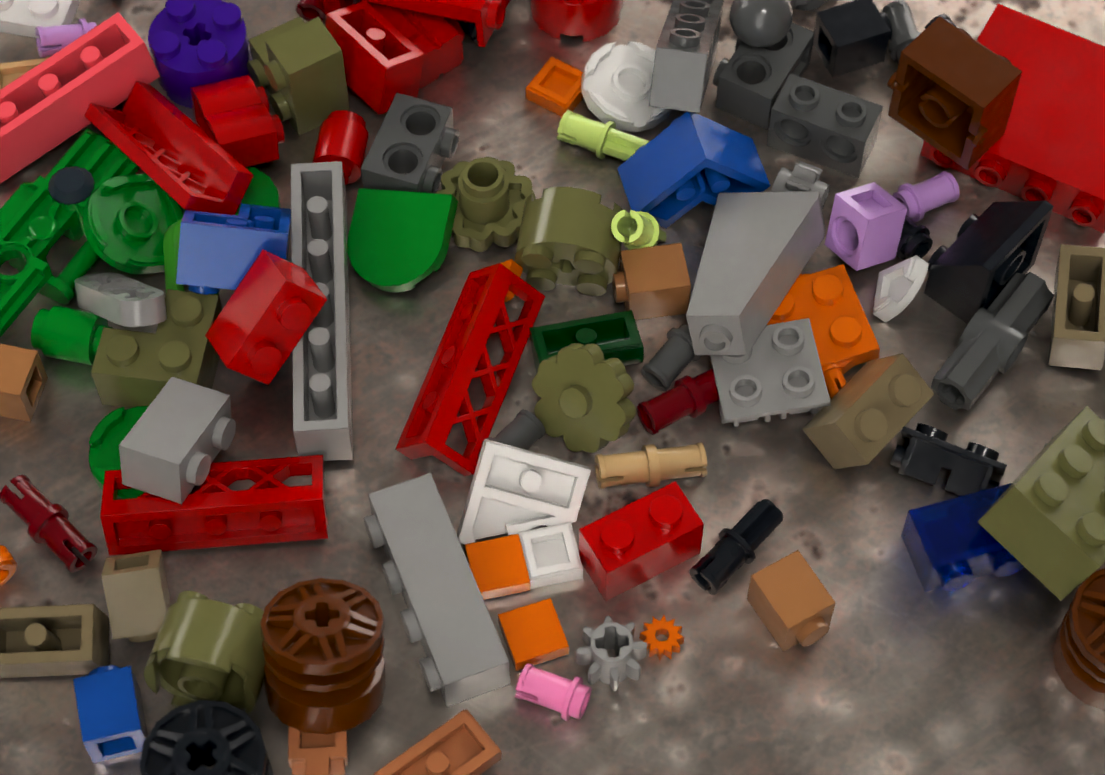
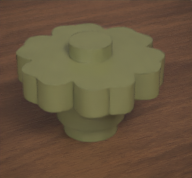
M493 157L477 158L470 162H458L451 170L443 173L441 176L442 190L436 192L437 194H452L458 201L452 229L455 244L477 252L486 251L493 242L501 247L513 245L519 238L526 198L533 194V199L536 200L530 178L521 175L515 176L513 163L504 160L499 161Z
M572 343L560 349L558 355L551 356L539 364L538 374L532 380L533 390L541 398L534 408L536 417L542 422L548 436L560 437L563 435L567 448L573 452L583 450L588 453H594L604 448L609 441H615L628 432L630 422L636 415L634 404L627 398L634 389L632 378L626 373V369L620 359L608 358L605 360L604 354L597 344L584 345Z

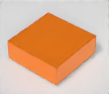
M551 56L525 88L526 99L562 117L567 110L573 111L583 99L581 93V76L583 71Z
M519 534L465 545L466 558L483 600L531 591L530 578Z
M551 598L498 614V623L516 671L522 670L527 663L537 665L569 654V645Z

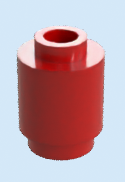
M347 110L331 112L320 125L312 163L342 161L345 185L356 182L361 176V167L364 162L369 138L365 120L360 115Z

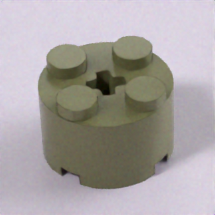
M575 187L543 189L542 198L536 200L533 199V194L528 196L525 200L515 254V262L523 267L522 272L527 275L526 282L536 290L542 291L553 290L556 288V284L576 286L580 293L588 296H602L606 294L607 286L612 282L613 274H617L622 242L617 240L612 234L611 222L614 216L623 209L614 202L613 210L600 204L602 195Z
M181 592L176 603L172 604L166 611L144 670L146 684L155 694H158L160 686L173 694L171 705L174 707L199 700L221 701L238 709L245 708L247 714L251 713L255 708L264 681V666L266 662L262 651L263 639L260 625L264 611L248 603H239L233 606L224 602L210 600L199 592Z

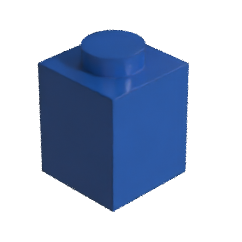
M114 665L102 666L90 671L87 676L74 678L73 683L82 741L92 762L97 763L142 752L143 743L148 733L140 687L131 666L122 668Z

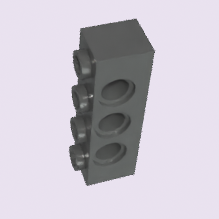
M673 0L656 46L649 106L700 113L717 53L724 0Z

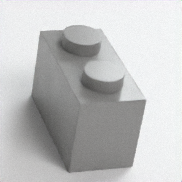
M171 377L119 444L122 485L182 504L195 485L200 486L203 484L209 473L211 463L220 450H227L233 441L236 422L234 419H231L230 395Z

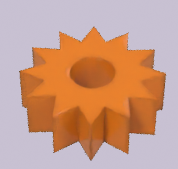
M663 615L660 621L652 617V624L644 623V631L640 632L639 639L647 643L649 657L657 654L660 661L665 655L671 660L672 652L680 653V644L684 643V636L680 635L682 633V626H674L675 618L667 622ZM665 635L668 639L659 641L656 636Z

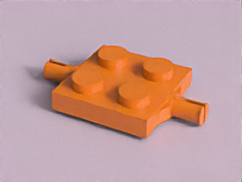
M844 264L812 274L800 273L767 324L810 319L827 390L831 399L847 384L843 374L856 365L878 359L880 354V347Z

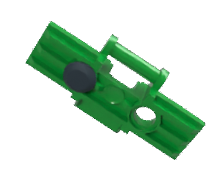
M86 129L45 178L39 176L34 182H23L0 209V267L8 260L9 264L19 272L15 275L0 273V337L37 293L65 305L75 296L73 292L75 288L74 280L84 276L99 256L86 240L56 277L52 275L46 259L48 251L62 235L73 241H79L85 235L82 224L83 210L88 199L98 187L110 178L133 175L140 169L111 140L89 129Z

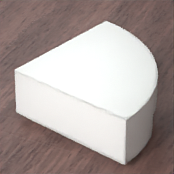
M915 255L880 271L878 274L873 315L887 322L900 314L921 288L929 263Z

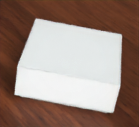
M571 522L518 532L531 589L583 579V568Z

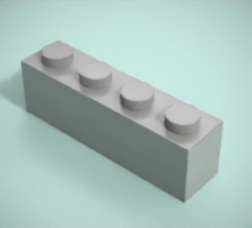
M431 473L368 494L372 515L363 518L373 548L383 546L389 561L382 564V569L391 594L402 593L408 609L400 611L408 638L411 643L419 640L422 643L427 657L420 659L419 662L430 692L440 689L446 707H450L510 685L508 657Z

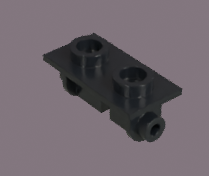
M918 423L915 430L905 426L902 428V438L909 440V445L907 448L897 445L890 462L891 465L900 468L899 474L907 475L935 486L941 468H945L951 471L945 487L946 491L973 500L978 504H981L982 499L993 503L1000 483L991 480V475L994 472L1003 476L1007 466L997 461L999 457L998 452L972 442L968 443L966 449L946 442L947 433L926 424Z

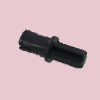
M768 499L757 502L732 529L723 528L719 533L720 540L689 570L693 580L703 590L706 591L708 589L709 594L716 595L737 569L744 563L751 564L756 558L755 549L783 521L782 512Z

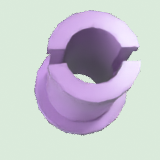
M80 18L78 24L36 27V36H39V38H36L40 58L54 55L96 27V23H87L85 18Z
M943 171L915 185L910 183L902 184L899 186L898 191L893 194V197L908 208L906 215L913 222H917L923 219L926 212L957 201L960 196V190L955 177L950 172Z

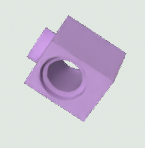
M875 182L836 193L824 245L856 271L893 260L896 257L908 208Z

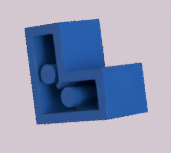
M685 112L682 116L674 119L666 129L646 145L637 149L634 155L617 168L631 210L648 212L656 218L661 227L666 229L701 201L715 206L719 193L763 192L771 186L752 138L694 112Z
M241 203L238 215L185 210L180 226L176 284L188 285L189 291L198 294H217L220 292V289L236 290L263 249L288 261L291 209Z

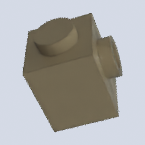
M162 550L105 558L101 578L113 640L128 638L131 642L139 643L156 639L166 611L171 606Z

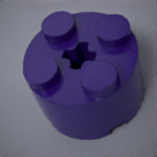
M167 0L165 8L159 12L150 25L148 43L152 60L160 75L158 78L159 84L173 102L193 109L190 87L243 75L250 76L247 62L251 61L252 58L248 36L240 8L236 4L223 0Z

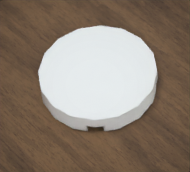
M629 41L627 45H616V42L605 44L592 53L581 76V93L588 109L601 122L606 124L608 121H613L616 124L617 130L640 132L655 128L667 119L671 109L649 106L655 49L639 42Z

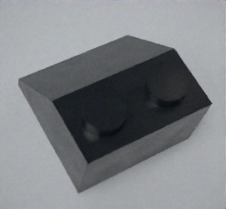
M1047 201L993 202L980 216L972 214L961 226L957 234V240L949 248L945 245L940 246L929 259L927 270L929 276L924 294L968 324L980 308L983 307L987 310L1016 273L1026 274L1034 265L1054 206Z

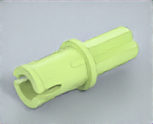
M567 110L562 116L557 133H559L557 135L558 141L592 151L601 160L604 159L605 155H609L626 161L634 155L637 149L650 142L616 130V124L613 121H608L605 124Z
M621 210L612 219V234L628 249L657 246L658 242H666V232L660 230L658 221L648 212L630 210L629 213L626 212L627 210Z

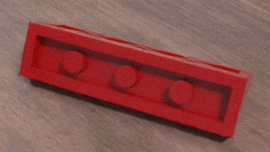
M136 81L122 111L92 103L89 104L84 116L180 206L192 211L235 215L254 175L152 85Z
M501 263L469 273L395 448L397 451L411 460L432 455L463 476L474 475L484 438L486 439L490 435L529 338L530 328H533L545 295ZM508 290L525 301L518 320L513 322L509 320L504 303ZM498 332L504 355L500 364L492 366L486 343L490 334ZM480 376L486 399L482 409L473 411L467 389L471 380ZM459 422L463 424L468 441L463 456L445 444L453 424Z
M323 455L211 463L207 478L200 485L201 488L189 494L182 504L146 492L137 498L117 500L118 489H130L131 487L122 485L121 470L105 471L100 518L109 556L159 549L162 551L328 539ZM312 475V485L288 487L282 483L290 476ZM250 479L256 483L247 490L233 491L228 488L236 480Z

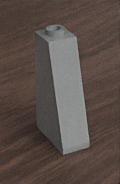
M820 191L718 194L686 314L694 355H747L825 236L826 230Z

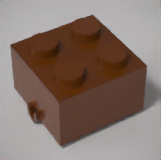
M939 16L901 51L898 69L887 83V86L893 90L888 115L968 170L1005 134L1022 71L1013 66L1005 57L995 54L974 40L965 30L955 27Z

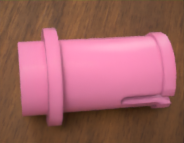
M527 663L518 679L515 698L519 700L524 699L560 712L562 720L568 721L571 717L580 720L587 709L592 688L584 685L583 678L579 676L570 680Z

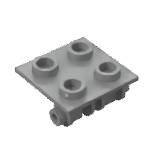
M809 318L766 325L747 355H710L720 400L719 412L722 424L732 422L733 427H738L739 423L758 420V417H763L764 422H769L771 420L770 415L779 414L781 420L786 419V413L788 412L790 415L809 411L811 414H817L818 408L831 405Z

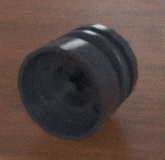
M199 700L178 706L157 721L143 743L139 765L142 775H274L261 731L247 713L226 702ZM200 763H203L204 765H206V766H208V767H210V766H212L214 763H216V765H215L212 769H208V768L205 767V766H200V767H198V768L196 769V767H197Z

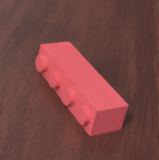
M119 12L0 90V184L91 124L84 116L90 103L113 109L128 99L136 81L150 84L160 77L145 42Z

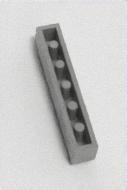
M342 161L291 164L292 263L304 268L328 299L292 351L293 433L298 456L323 455L324 461L353 459L347 195Z

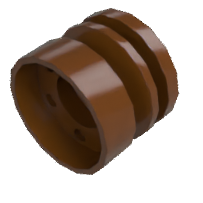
M1105 568L1094 572L1077 589L1068 612L1058 628L1052 648L1055 670L1066 689L1084 704L1105 711Z
M318 578L302 581L278 592L265 606L260 623L263 639L262 651L266 662L264 666L265 694L270 710L283 724L301 732L326 735L351 730L370 719L382 704L385 691V660L383 657L385 645L383 636L384 616L379 602L365 588L338 579Z

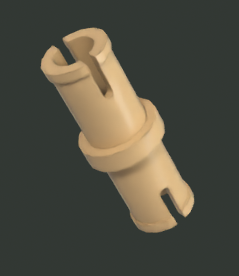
M703 443L657 449L655 444L642 445L641 451L595 455V463L598 464L595 465V474L599 489L644 482L647 487L660 486L662 480L707 476V456Z

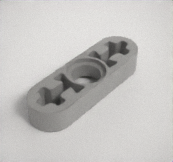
M96 273L81 276L74 280L78 307L120 326L143 327L167 320L164 291L118 273Z

